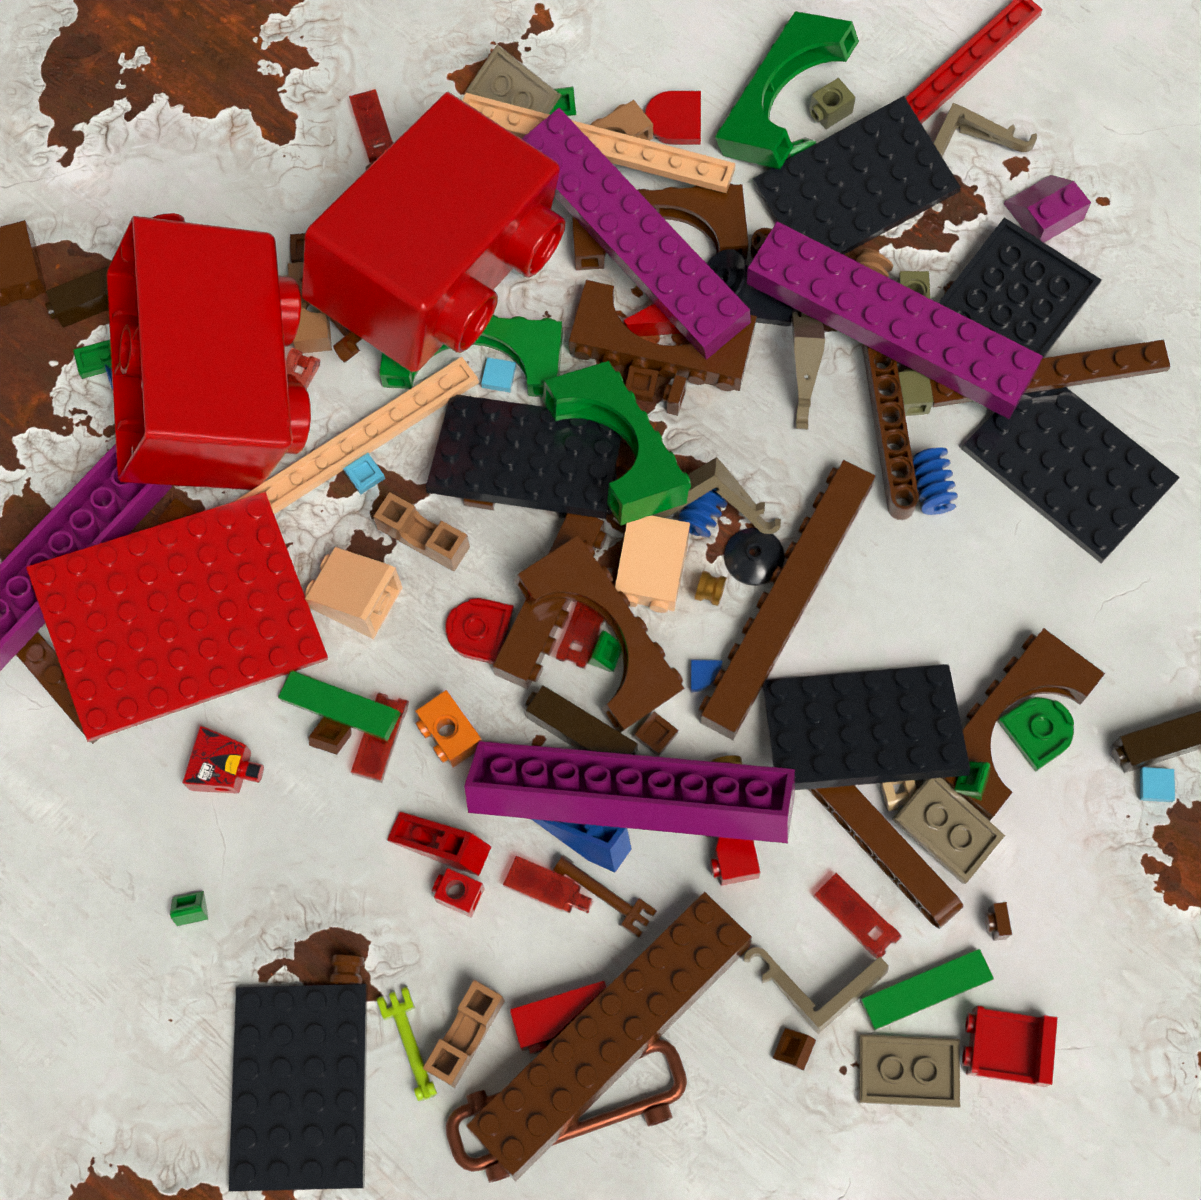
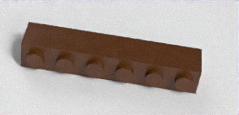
M567 514L549 553L577 535L583 541L587 540L594 551H596V548L601 550L607 538L604 521L595 517ZM555 598L543 600L530 606L528 601L525 600L493 665L494 674L526 689H529L532 681L537 683L544 667L540 664L545 654L550 656L557 640L553 637L558 627L563 629L568 620L569 612L566 610L570 602L576 601Z

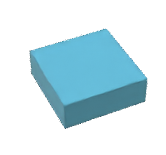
M487 357L481 382L482 388L511 393L516 362Z
M369 453L343 468L345 474L360 495L385 479L384 474Z
M1142 767L1140 769V800L1157 802L1175 801L1174 769Z

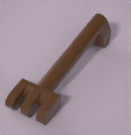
M564 854L552 870L560 878H563L566 874L624 915L625 919L620 926L637 938L643 932L632 924L636 921L642 926L647 927L650 922L640 914L643 910L652 917L657 912V910L640 898L632 906L575 866L573 861Z

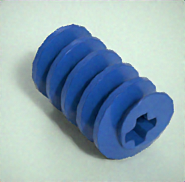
M947 448L925 449L916 453L913 457L917 490L920 491L918 498L922 502L921 511L927 515L943 514L957 507L955 504H951V501L957 499L958 494L956 492H948L956 486L955 482L946 481V479L953 476V472L951 470H943L951 462L949 459H941V457L948 454Z
M717 488L684 507L685 509L680 511L678 521L690 523V534L710 538L711 532L705 527L715 528L717 523L711 516L720 518L722 512L716 506L721 508L727 506L726 500L716 492Z

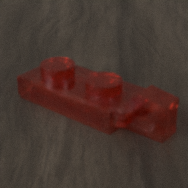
M519 856L515 857L503 883L505 888L561 912L570 913L572 908H576L589 913L594 902L592 898L579 893L581 886L576 884L574 880Z

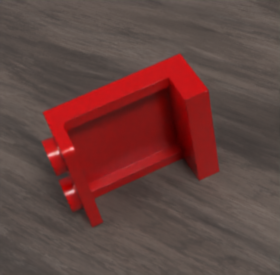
M977 1005L972 1009V1013H967L965 1032L970 1033L969 1046H964L962 1055V1066H967L966 1075L1040 1087L1052 1085L1058 1017L1047 1015L1042 1017L984 1009V1006Z

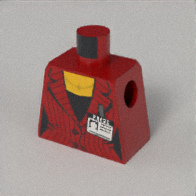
M200 726L182 783L191 791L237 794L241 790L243 780L257 783L261 781L264 765L250 762L251 750L247 745Z

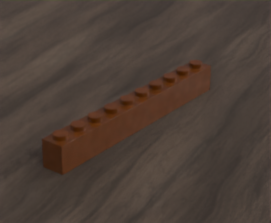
M844 459L839 468H832L826 480V483L829 484L826 492L820 491L812 505V508L816 509L811 518L808 516L804 518L798 530L802 534L797 543L791 542L784 556L788 559L783 568L778 566L770 582L774 584L769 593L764 591L756 606V608L760 609L756 618L749 617L742 630V634L746 636L741 644L735 643L727 658L731 661L727 670L720 669L713 682V685L717 688L712 697L706 695L698 710V712L702 713L700 720L702 725L734 740L760 693L763 683L771 673L872 489L876 475Z

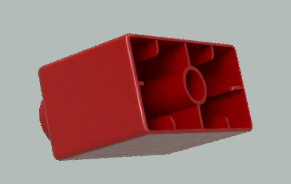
M444 93L307 228L304 243L302 298L411 372L419 371L443 344L456 353L466 351L483 333L495 312L498 294L494 289L513 269L527 278L536 275L549 261L562 239L566 221L562 216L551 210L560 173L559 164L452 93Z
M133 216L107 270L118 480L124 483L253 490L264 483L285 454H298L303 450L310 431L311 404L309 393L301 383L287 382L285 347L293 343L300 324L301 294L299 285L293 277L278 275L276 241L271 233Z

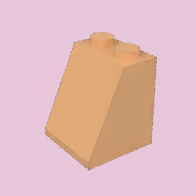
M648 516L627 523L615 588L627 596L630 602L629 607H636L639 604L649 606L651 610L659 613H666L668 610L675 611L688 548L690 523L657 516Z
M335 547L331 555L327 554L320 565L321 572L316 581L312 580L307 586L305 600L310 609L374 639L403 588L396 567Z

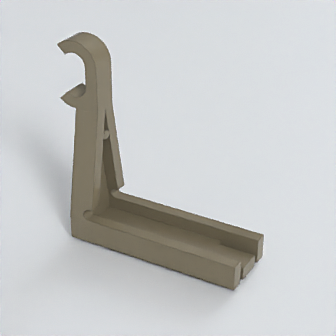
M953 103L935 139L934 145L943 157L955 130L960 129V133L1002 144L1020 152H1029L1035 145L1037 134H1032L1029 141L1020 140L1013 136L1016 129L1014 124L1006 129L963 106Z
M792 312L791 325L798 387L796 429L808 430L811 395L824 352L825 334L822 322L802 312L801 317L798 316V312Z
M717 457L688 474L691 489L688 491L687 504L651 515L667 518L702 495L717 488L716 492L741 512L760 532L773 534L781 526V519L775 518L772 522L764 521L760 515L764 514L765 502L756 504Z
M759 947L751 948L744 956V962H750L753 957L758 956L768 965L769 971L763 974L762 983L772 980L817 1034L888 973L889 965L879 957L821 1009L815 1011L814 1007L816 1005L764 949Z

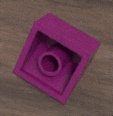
M1054 175L1046 177L1004 202V205L1020 226L1044 243L1083 221L1091 204V201L1075 181Z

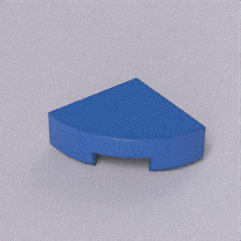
M691 660V693L703 691L714 682L722 667V660Z

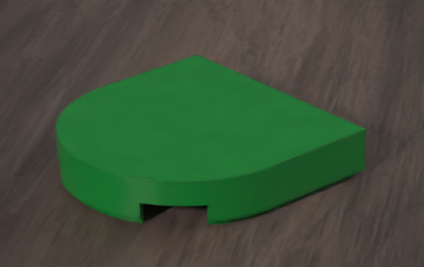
M1034 697L1028 699L997 721L1035 772L1064 753L1070 746L1074 735V720L1069 710L1062 703L1046 698Z

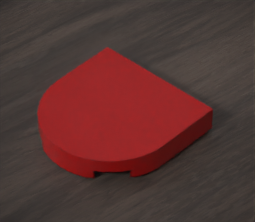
M665 91L650 100L645 114L653 123V135L660 142L674 145H701V91Z
M472 598L451 610L446 621V635L450 646L455 652L465 658L494 664L506 640L514 606L482 598Z

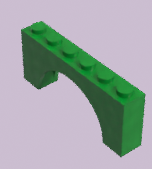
M798 11L794 12L715 136L723 156L776 169L782 167L792 151L793 145L786 128L775 125L770 121V111L774 100L791 79L806 69L827 62H847L859 42L853 21Z
M493 315L487 327L473 345L489 347L510 357L516 362L526 377L528 396L543 397L544 380L560 375L563 342L562 321H556L551 318L528 320L521 316L498 318ZM443 344L433 356L450 348ZM382 353L380 378L383 387L411 389L418 371L411 372Z
M609 361L544 380L543 402L555 421L578 418L601 423L616 431L631 447L636 459L634 465L623 477L609 483L607 504L620 525L687 504L688 491L691 489L689 476L681 471L677 465L675 455L672 451L667 450L663 444L661 434L653 429L647 413L640 409L636 403L634 393L631 390L628 391L623 383L620 372L615 371Z

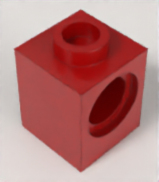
M447 868L444 875H438L432 892L435 893L434 899L438 904L472 918L485 888L483 883ZM457 884L464 886L465 893L461 898L452 899L448 896L449 889Z

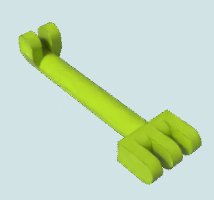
M406 986L401 988L404 1002L399 1003L395 991L389 993L393 1005L387 1008V1003L383 996L376 999L383 1019L387 1020L394 1017L418 1086L414 1088L418 1101H424L436 1096L437 1091L434 1082H430L427 1072L423 1069L424 1063L406 1012L415 1009L411 994Z

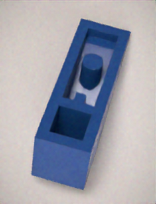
M531 819L589 862L614 873L632 850L627 828Z

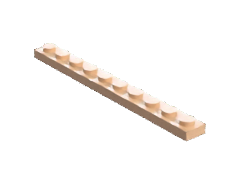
M465 93L463 98L464 102L521 139L550 115L470 93ZM572 120L613 164L723 193L728 191L735 171V163Z
M463 357L458 358L237 500L266 492L273 513L276 514L343 471V468L366 453H371L443 407L453 396L461 395L479 383L478 377Z

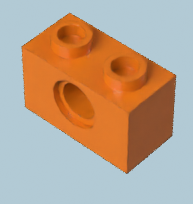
M447 690L415 711L419 719L415 723L425 739L429 736L432 737L436 743L433 750L442 763L448 760L454 768L476 752L478 743L482 739ZM452 725L455 727L452 735L444 737L439 734L443 726Z

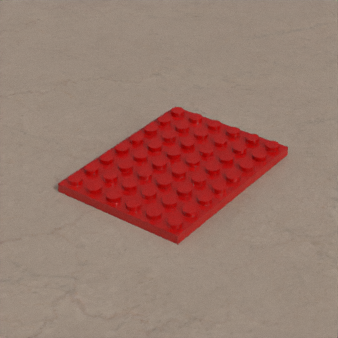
M266 492L26 567L87 742L289 674L291 671H298L328 660V655L309 605L305 600L306 597Z

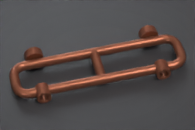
M658 1039L639 1058L641 1059L654 1052L664 1054L674 1079L671 1089L580 1122L578 1119L553 1145L644 1114L648 1127L672 1119L673 1116L669 1104L680 1099L687 1085L686 1073L675 1046L666 1040ZM481 1090L467 1095L468 1103L458 1107L451 1113L446 1123V1135L456 1163L464 1170L471 1172L485 1170L489 1183L508 1178L510 1175L490 1154L477 1158L468 1156L459 1132V1125L462 1120L476 1116L499 1094L487 1096L486 1091Z

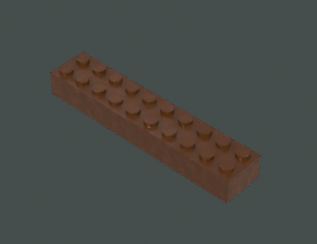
M704 892L466 1125L468 1131L516 1182L750 948L752 936Z

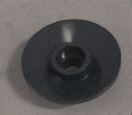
M722 250L715 254L708 261L707 265L737 295L746 279V260L736 250Z
M747 528L737 532L730 538L725 548L724 561L728 572L737 581L746 585L759 586L771 581L778 566L783 568L785 553L781 542L774 534H764L757 528ZM752 549H757L761 554L754 557L749 552Z

